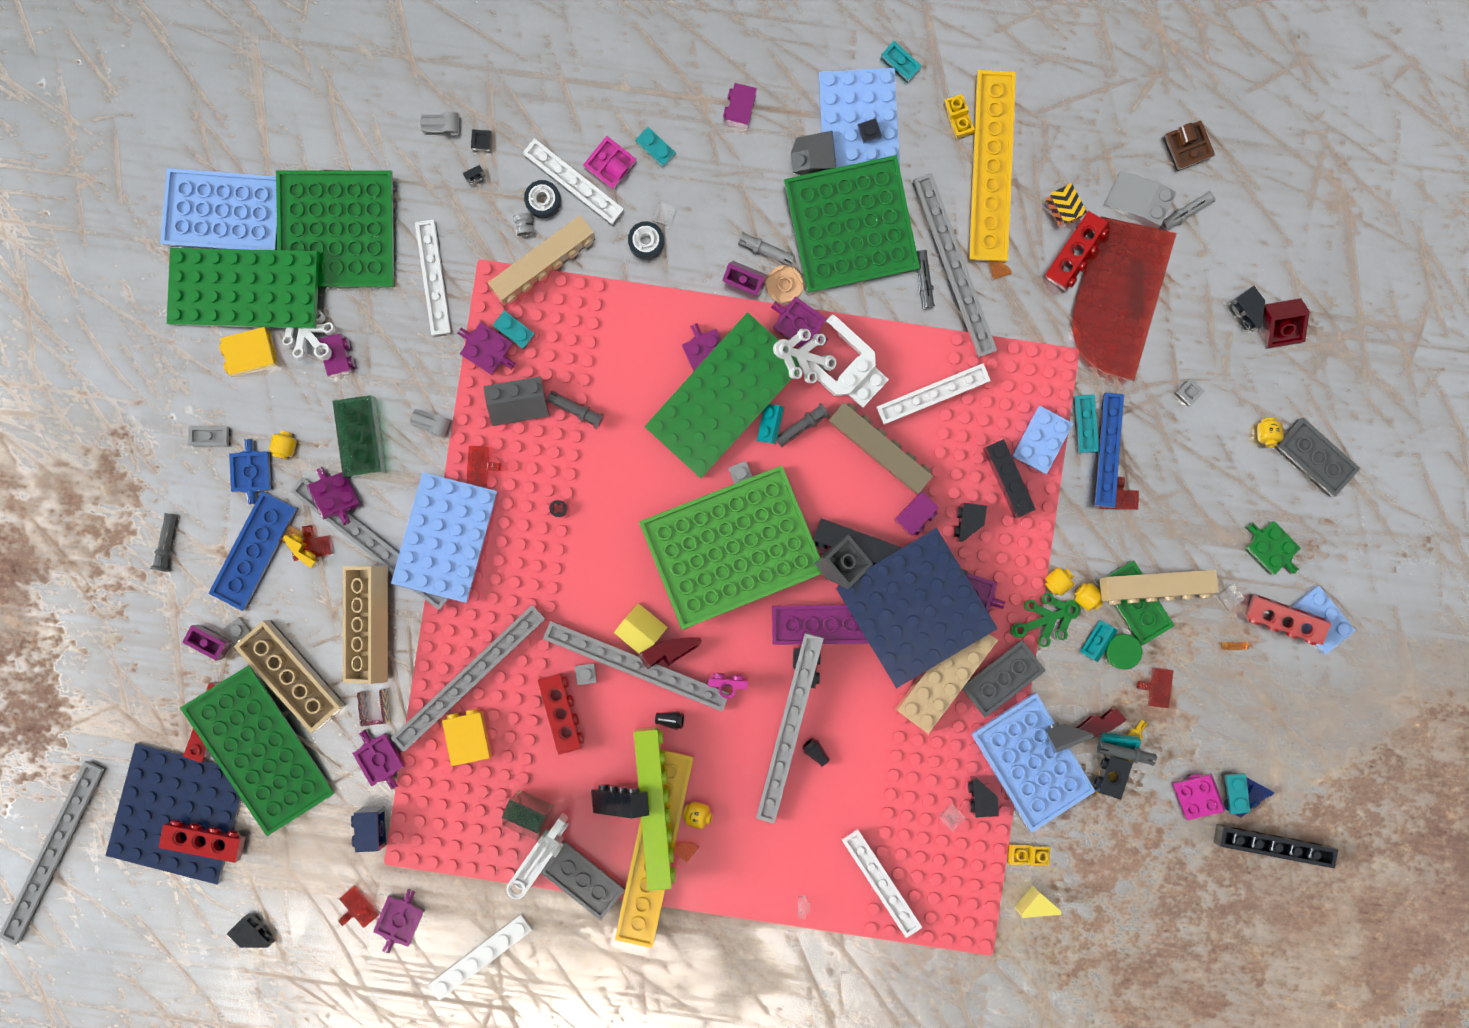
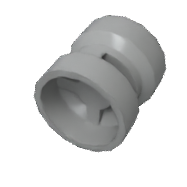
M520 213L513 216L514 223L517 225L515 229L516 236H528L535 233L534 226H532V213Z

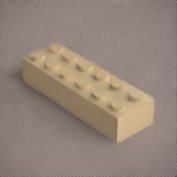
M343 566V683H387L388 566Z
M270 620L262 621L234 646L311 734L317 732L345 707L343 702Z
M988 634L920 674L895 709L929 734L998 640Z

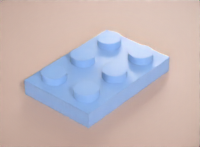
M1039 405L1012 457L1046 475L1073 423Z
M1320 586L1314 587L1291 606L1328 619L1331 622L1323 645L1318 643L1316 645L1323 654L1329 653L1356 631ZM1306 623L1301 627L1304 631H1309L1311 624Z

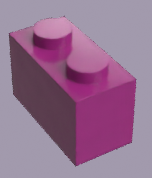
M734 83V87L729 89L727 97L730 100L729 107L725 106L723 118H726V125L748 130L757 88Z
M732 261L728 263L722 281L754 295H759L763 290L768 275Z
M339 333L318 339L320 343L327 344L332 351L330 359L323 360L328 377L335 378L354 373L352 367H355L353 357L349 356L348 349H350V343L347 337L345 338L344 335Z
M920 492L894 521L910 536L914 533L918 535L925 528L923 524L927 520L932 521L938 514L936 510L939 507L925 493Z
M199 624L191 625L182 643L215 661L223 660L232 642Z

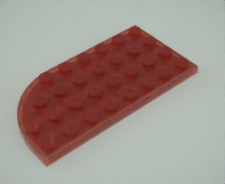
M1101 216L1102 219L1109 223L1110 232L1098 244L1099 248L1095 255H1091L1088 259V265L1085 269L1074 307L1073 333L1080 352L1091 365L1105 374L1134 382L1177 233Z

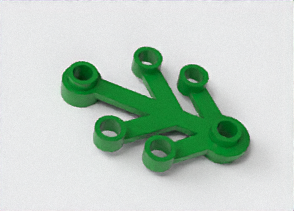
M1044 593L1041 596L1042 603L1051 604L1061 610L1052 612L1037 605L1034 600H1026L1024 602V609L1038 613L1043 617L1026 624L1014 623L1010 627V633L1013 637L1023 638L1027 631L1046 624L1042 635L1037 640L1040 647H1048L1050 645L1052 630L1057 619L1062 617L1063 620L1060 628L1055 631V638L1057 640L1067 639V629L1071 619L1077 618L1081 612L1080 605L1076 601L1068 600L1063 602L1054 598L1051 593ZM1046 595H1048V596L1050 597V601H1049V602H1046V601H1045V596H1046ZM1029 602L1033 604L1032 609L1028 608ZM1071 606L1074 608L1073 613L1069 612ZM1018 627L1022 628L1021 634L1017 632ZM1060 631L1064 633L1063 638L1059 637ZM1043 638L1047 641L1045 645L1041 643Z

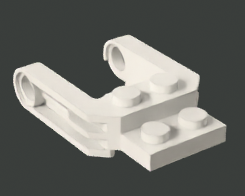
M832 314L825 322L829 323L838 332V335L860 356L848 366L837 381L816 363L807 361L811 372L817 374V381L834 396H849L863 408L889 379L875 367V352L839 318Z
M564 813L560 815L550 831L548 829L545 830L508 883L506 891L510 898L521 899L552 856L556 857L564 844L561 842L564 837L561 835L569 825L566 822L569 817ZM513 884L516 888L522 890L520 894H515L512 891L511 887Z

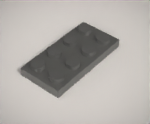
M1304 417L1298 420L1276 446L1332 497H1336L1361 469Z
M1020 640L968 680L962 690L982 716L986 718L1046 670L1024 641Z
M564 841V845L556 857L552 856L541 873L601 921L623 894L625 888L567 841Z

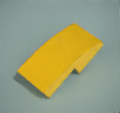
M963 94L945 99L946 110L956 139L974 134L975 128L968 114L969 109Z
M294 533L292 535H285L283 539L292 553L308 567H316L319 560L315 558L316 555L308 550L303 551L307 545L302 542L303 538Z
M1009 844L1008 863L1011 865L1050 866L1051 847Z

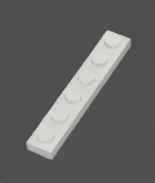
M535 138L524 150L523 155L610 224L613 225L623 213L624 208Z
M435 220L415 222L431 335L450 334L451 327Z
M983 363L884 403L876 408L883 425L988 383L991 380Z
M856 829L841 840L904 936L907 938L922 928L921 924L859 830Z
M521 913L428 984L429 988L440 1001L530 933L533 928Z

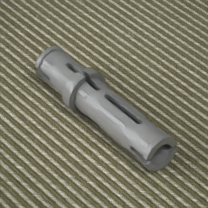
M1209 191L1185 207L1174 210L1172 215L1163 220L1162 228L1168 231L1175 225L1184 223L1188 217L1215 202L1216 199L1213 193ZM1185 212L1184 215H1182L1181 217H1179V218H1177L1176 220H1174L1176 217L1180 216L1181 214H1183V213Z
M742 232L738 241L739 244L753 249V252L757 253L758 251L788 266L791 265L795 256L762 241V238L757 239L745 232Z

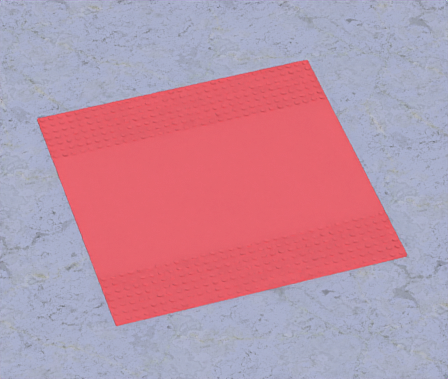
M478 260L467 331L472 333L478 324L482 322L511 341L513 345L508 351L507 358L515 362L516 365L511 370L502 364L491 375L465 357H462L444 478L491 489L498 493L468 602L464 603L449 599L440 611L425 600L406 723L531 605H534L546 619L405 752L401 750L400 757L405 767L398 771L396 782L398 787L395 789L384 863L389 866L509 883L545 830L548 829L550 831L560 815L564 813L569 817L566 821L569 825L561 835L564 837L561 843L563 844L564 841H567L626 889L641 817L631 819L593 813L591 790L598 789V785L601 784L619 785L620 787L629 786V788L638 787L634 730L636 728L659 726V731L663 730L664 742L661 744L662 750L694 756L674 846V863H671V866L675 867L676 879L675 883H672V889H665L662 902L663 907L992 955L994 952L1014 805L970 733L1030 696L1032 682L986 718L982 716L966 693L961 690L930 733L927 734L895 709L919 676L896 689L870 644H822L820 651L821 661L816 669V672L820 673V682L816 684V689H810L775 824L756 819L795 669L792 667L793 648H801L802 645H772V606L846 605L836 589L839 585L826 579L821 574L682 630L639 521L733 485L734 482L728 468L744 461L747 462L752 477L782 465L812 539H814L821 518L902 548L937 527L961 569L968 571L969 574L997 582L995 598L1005 601V605H1003V609L992 606L988 613L998 628L990 633V635L998 641L971 678L1020 640L1024 641L1036 657L1040 627L1027 631L1023 638L1013 637L1010 633V627L1014 623L1026 624L1042 617L1038 613L1025 610L1024 602L1026 600H1034L1037 605L1043 607L1041 596L1046 590L1045 583L1047 582L1045 578L1048 575L1067 437L1046 475L1013 458L1036 510L1019 518H1014L983 448L1004 439L1012 456L1039 405L1070 421L1079 349L992 336L997 351L978 358L969 332L814 309L827 319L832 314L835 315L875 352V367L889 380L861 408L849 396H834L818 381L807 383L802 372V376L799 379L792 378L769 403L784 407L778 435L804 418L806 412L810 413L817 408L819 403H822L830 417L817 423L815 428L810 427L802 434L781 447L778 442L775 445L756 441L763 414L762 411L707 473L700 478L644 426L694 372L682 347V344L695 337L690 327L691 325L698 323L702 333H708L717 329L723 340L748 312L778 340H788L773 329L780 316L777 311L771 308L774 303L552 270L544 280L535 282L529 291L520 293L513 303L503 305L490 289L488 282L512 264ZM504 310L535 334L525 349H522L493 326ZM824 322L819 333L828 338V341L825 345L815 346L808 353L821 357L823 355L833 356L837 362L836 367L831 371H824L837 381L839 376L860 355L838 335V332L829 323ZM795 345L792 348L799 349L800 347ZM984 363L991 380L990 382L883 425L876 408L877 406ZM541 376L544 381L546 399L551 391H554L583 407L589 406L591 410L599 414L603 413L604 418L599 428L595 429L593 425L585 421L581 422L577 416L547 402L549 417L492 426L483 386ZM843 402L845 404H852L857 409L856 413L861 417L863 415L868 417L872 421L871 425L874 428H881L887 433L885 437L890 441L893 439L902 446L900 449L903 452H910L917 458L915 461L920 466L924 464L931 470L930 474L933 477L921 492L925 493L939 507L936 510L938 514L932 521L927 520L923 524L925 528L918 535L914 533L910 536L894 521L917 495L828 422ZM561 500L566 503L568 509L563 517H555L550 513L549 507L553 501ZM961 503L987 506L985 525L963 542H957V537H954V529L959 524V518L956 517L958 506L961 507ZM555 504L553 507L555 508V513H562L564 510L561 509L564 508L562 504ZM816 546L820 557L832 548L828 546L827 549ZM1029 602L1028 608L1032 609L1033 604ZM639 603L668 627L654 645L679 638H700L702 640L699 647L669 666L664 660L659 662V665L708 684L709 676H713V673H723L725 677L732 678V674L744 675V679H748L747 689H736L735 695L727 699L723 711H720L546 641L543 638L550 621H553L640 656L638 652L614 633L626 616ZM1021 627L1017 628V632L1019 634L1022 633ZM595 663L597 683L577 685L575 666ZM562 673L563 676L567 677L569 687L566 688L567 693L572 695L574 706H571L573 714H577L579 720L577 729L578 732H582L584 737L581 749L558 755L538 684V679ZM723 686L722 690L732 693L733 687ZM554 689L552 696L558 700L561 699L562 693L560 690ZM559 708L557 715L560 718H565L567 711L564 708ZM477 709L478 712L483 711L492 757L451 766L442 720L447 719L448 714L458 713L461 716L466 715L467 710ZM674 711L684 713L682 729L674 730L655 724L656 713ZM563 727L562 733L564 736L570 737L572 730L569 727ZM810 738L818 740L830 758L826 765L821 767L816 761L804 754L802 746ZM970 776H975L998 797L999 816L976 818L973 812L970 813L969 801H972V794L968 792V781H971ZM695 801L708 805L710 813L713 814L711 824H707L704 829L686 825L683 819V812L687 804L690 805L691 802ZM856 829L859 830L922 926L920 930L907 938L841 840ZM541 872L531 885V887L563 891ZM625 891L618 900H623Z

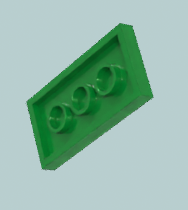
M1132 560L1106 577L1143 574L1136 562ZM1139 599V603L1128 604L1127 600H1122L1121 604L1116 605L1141 646L1175 626L1159 599L1157 602H1146V599Z

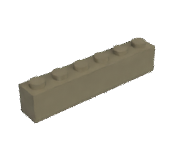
M843 402L828 422L916 495L919 494L933 477L930 474L931 470L924 464L920 466L915 461L917 458L910 452H903L900 449L902 446L894 439L890 441L885 437L887 433L881 428H874L871 425L872 421L865 415L861 417L856 413L857 409L852 404H845Z

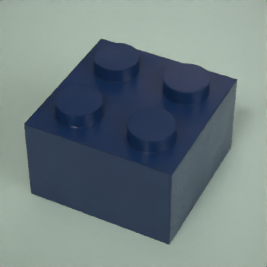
M385 806L362 807L353 813V816H351V827L354 828L352 847H355V853L375 852L387 845Z

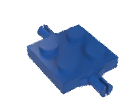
M244 439L245 451L229 454L231 492L247 493V504L256 503L255 493L261 490H271L270 452L254 451L253 439Z

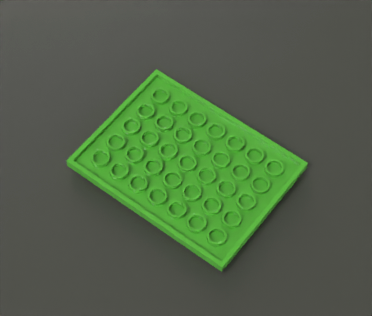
M782 465L639 521L682 630L822 574L814 565L820 556Z

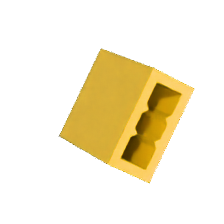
M266 327L220 338L221 344H219L221 354L224 355V369L229 376L239 377L279 366L271 332Z
M477 709L467 710L466 715L461 716L458 713L448 714L447 719L442 720L451 766L492 757L483 711L478 712Z

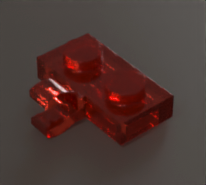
M469 446L467 484L487 486L488 470L501 471L502 463L488 462L489 447Z
M1118 477L1115 508L1099 507V509L1139 510V490H1124L1125 477Z
M302 526V533L305 537V540H302V542L307 544L303 550L304 552L308 550L314 553L315 557L333 554L330 535L314 538L313 526ZM292 553L293 561H298L299 559Z
M1153 667L1151 683L1137 681V689L1149 690L1148 706L1169 709L1174 670Z
M356 885L339 898L348 909V912L337 920L342 926L354 917L365 928L380 915Z

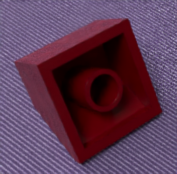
M1302 298L1265 304L1262 324L1267 348L1305 342L1310 311Z

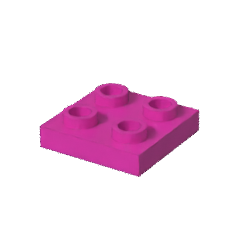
M606 136L583 164V167L614 190L636 163L637 159Z
M713 673V676H709L708 686L719 687L720 695L723 698L729 699L735 695L736 689H747L748 679H744V675L732 674V678L725 677L723 673ZM722 687H733V691L730 694H724Z
M1212 773L1206 775L1196 774L1188 777L1186 780L1174 783L1187 820L1221 813L1226 810Z

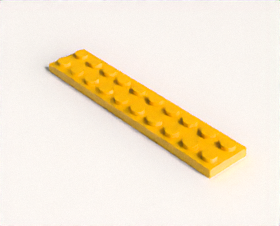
M977 71L969 260L1008 261L1016 72Z
M665 750L666 762L662 766L663 770H667V784H664V788L668 789L669 801L666 804V809L670 808L671 820L668 823V828H672L673 837L672 843L669 844L670 848H674L694 756ZM640 820L615 940L653 948L665 889L648 891L642 821Z

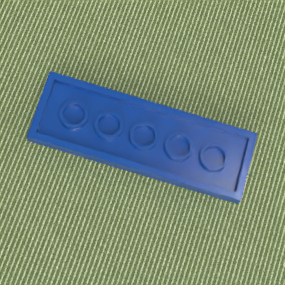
M261 491L208 594L241 611H245L297 508Z

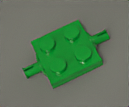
M1271 521L1261 530L1254 522L1247 526L1255 536L1246 549L1272 575H1276L1283 567H1286L1292 574L1299 570L1291 560L1301 548L1275 521Z

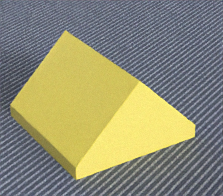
M638 603L614 633L640 654V652L653 646L668 627Z
M1034 886L1028 890L1015 906L1016 911L1022 918L1061 915V910Z

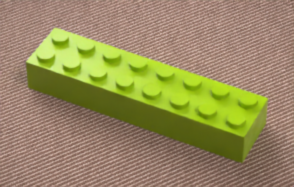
M659 726L636 728L634 730L638 787L640 791H647L649 816L641 817L648 891L672 889V883H675L676 870L675 867L671 866V863H674V848H670L669 844L672 843L673 837L672 828H668V823L671 820L670 808L666 809V804L669 801L668 789L664 788V784H667V770H663L662 766L666 762L665 750H661V744L664 742L663 730L659 731Z

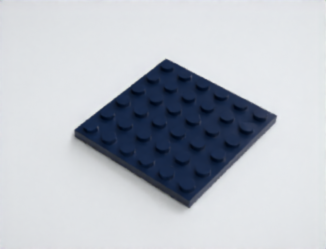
M937 527L866 569L867 571L849 589L840 585L836 587L896 689L998 629Z
M135 743L105 856L218 885L225 861L158 848L164 824L171 822V820H179L184 825L200 824L202 825L201 828L204 829L215 827L221 829L220 832L228 833V831L234 830L242 799L216 762L205 761L200 763L183 757L184 754ZM181 832V839L183 841H186V834L184 832ZM200 836V843L205 845L206 839L203 836ZM219 839L218 845L224 849L225 842Z

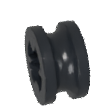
M561 500L553 501L549 507L550 513L555 517H563L568 509L566 503ZM555 504L563 505L564 508H561L564 509L562 513L554 512L555 508L553 507Z

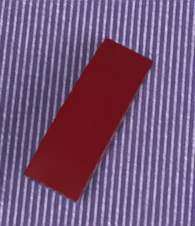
M679 638L665 641L640 652L639 658L647 670L662 660L669 666L699 647L702 640L700 638Z
M1112 706L1100 717L1092 713L1075 728L1093 734V738L1102 733L1115 729L1125 722L1126 718L1117 708Z

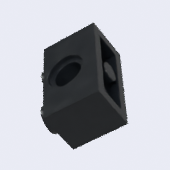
M1106 755L1100 762V774L1096 776L1094 781L1095 790L1121 800L1133 763L1115 756ZM1115 771L1116 777L1109 781L1108 774Z

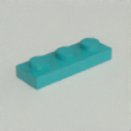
M1095 394L1074 396L1078 453L1099 452Z

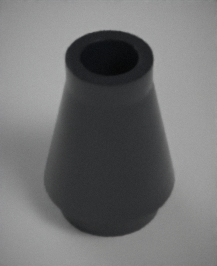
M679 711L656 713L655 724L674 730L682 729L684 713Z
M810 738L802 746L804 754L816 761L821 767L829 762L830 758L818 740Z

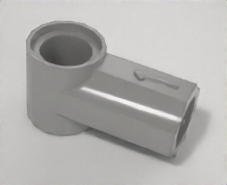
M443 112L442 115H421V131L457 135L459 134V114L456 112Z
M414 409L410 418V425L428 430L429 433L444 438L451 419L437 414L432 415L419 409Z

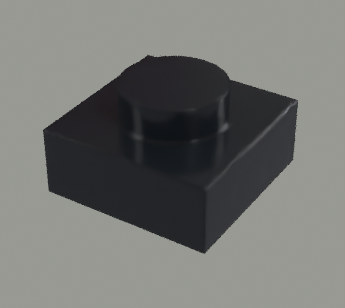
M876 118L857 125L863 144L882 138Z
M472 129L471 150L491 151L492 131Z
M480 165L463 172L468 184L479 183L486 176Z

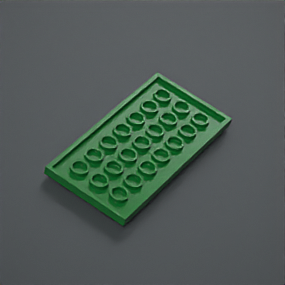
M170 248L166 324L316 329L320 252Z
M747 312L644 427L696 475L702 478L792 379L789 376V370L784 359H780L774 354V344L779 340ZM791 356L795 367L801 368L796 357Z
M247 665L180 707L266 836H269L334 794L333 789L250 665Z

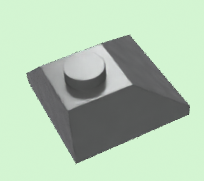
M833 131L795 139L791 151L794 173L801 176L836 168Z
M847 535L826 551L814 565L826 579L849 589L873 563L854 540Z
M1058 722L1047 726L1049 730L1045 731L1054 754L1094 737L1090 732L1067 724L1059 725Z

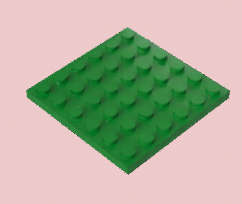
M897 155L784 179L807 293L920 269Z
M276 170L277 250L320 252L318 287H394L393 171Z

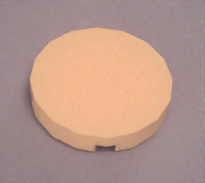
M781 265L769 273L766 279V290L773 301L780 304H789L795 296L797 298L800 297L804 281L797 269Z

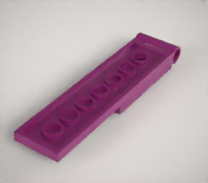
M846 605L772 606V645L802 644L805 632L824 637L823 644H869Z

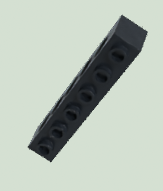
M1220 824L1216 825L1213 842L1224 848L1335 869L1338 849L1329 845Z

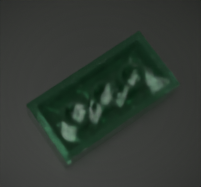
M368 395L333 400L343 477L354 478L386 473L376 397Z

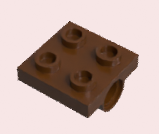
M1202 120L1185 124L1164 135L1178 170L1215 156Z

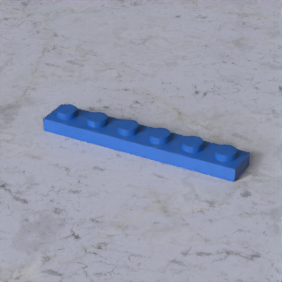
M1104 393L1095 506L1115 508L1124 394Z

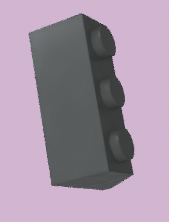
M541 376L483 386L492 426L549 417L544 381Z

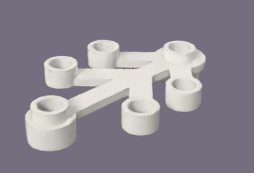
M317 310V316H321L317 319L316 329L298 328L296 341L293 338L294 328H286L282 343L287 348L295 346L292 354L299 361L306 357V352L303 350L305 338L315 348L314 354L318 359L328 360L331 357L332 351L325 343H320L312 334V332H324L326 335L331 336L336 331V328L330 322L320 324L325 320V315L320 310Z
M800 329L789 340L781 339L777 341L773 347L774 354L778 358L784 359L789 370V376L793 379H799L803 372L804 380L807 383H815L817 381V374L811 372L807 361L819 364L826 371H831L836 367L837 362L833 356L823 355L821 357L808 353L815 346L825 344L826 338L823 334H815L810 341L799 349L792 347L800 341L810 339L811 333L808 329ZM791 356L796 357L801 368L795 367Z

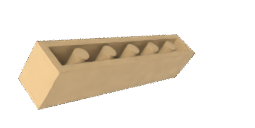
M579 215L488 282L490 289L503 305L513 303L520 293L529 291L535 282L544 280L550 271L559 269L565 260L574 258L583 247H589L595 239L594 231L582 216Z
M1216 570L1114 576L1100 579L1102 602L1109 601V605L1121 604L1122 600H1127L1128 604L1139 603V599H1146V602H1157V598H1164V601L1176 600V597L1181 596L1182 600L1194 599L1195 595H1200V599L1212 598V594L1219 593Z

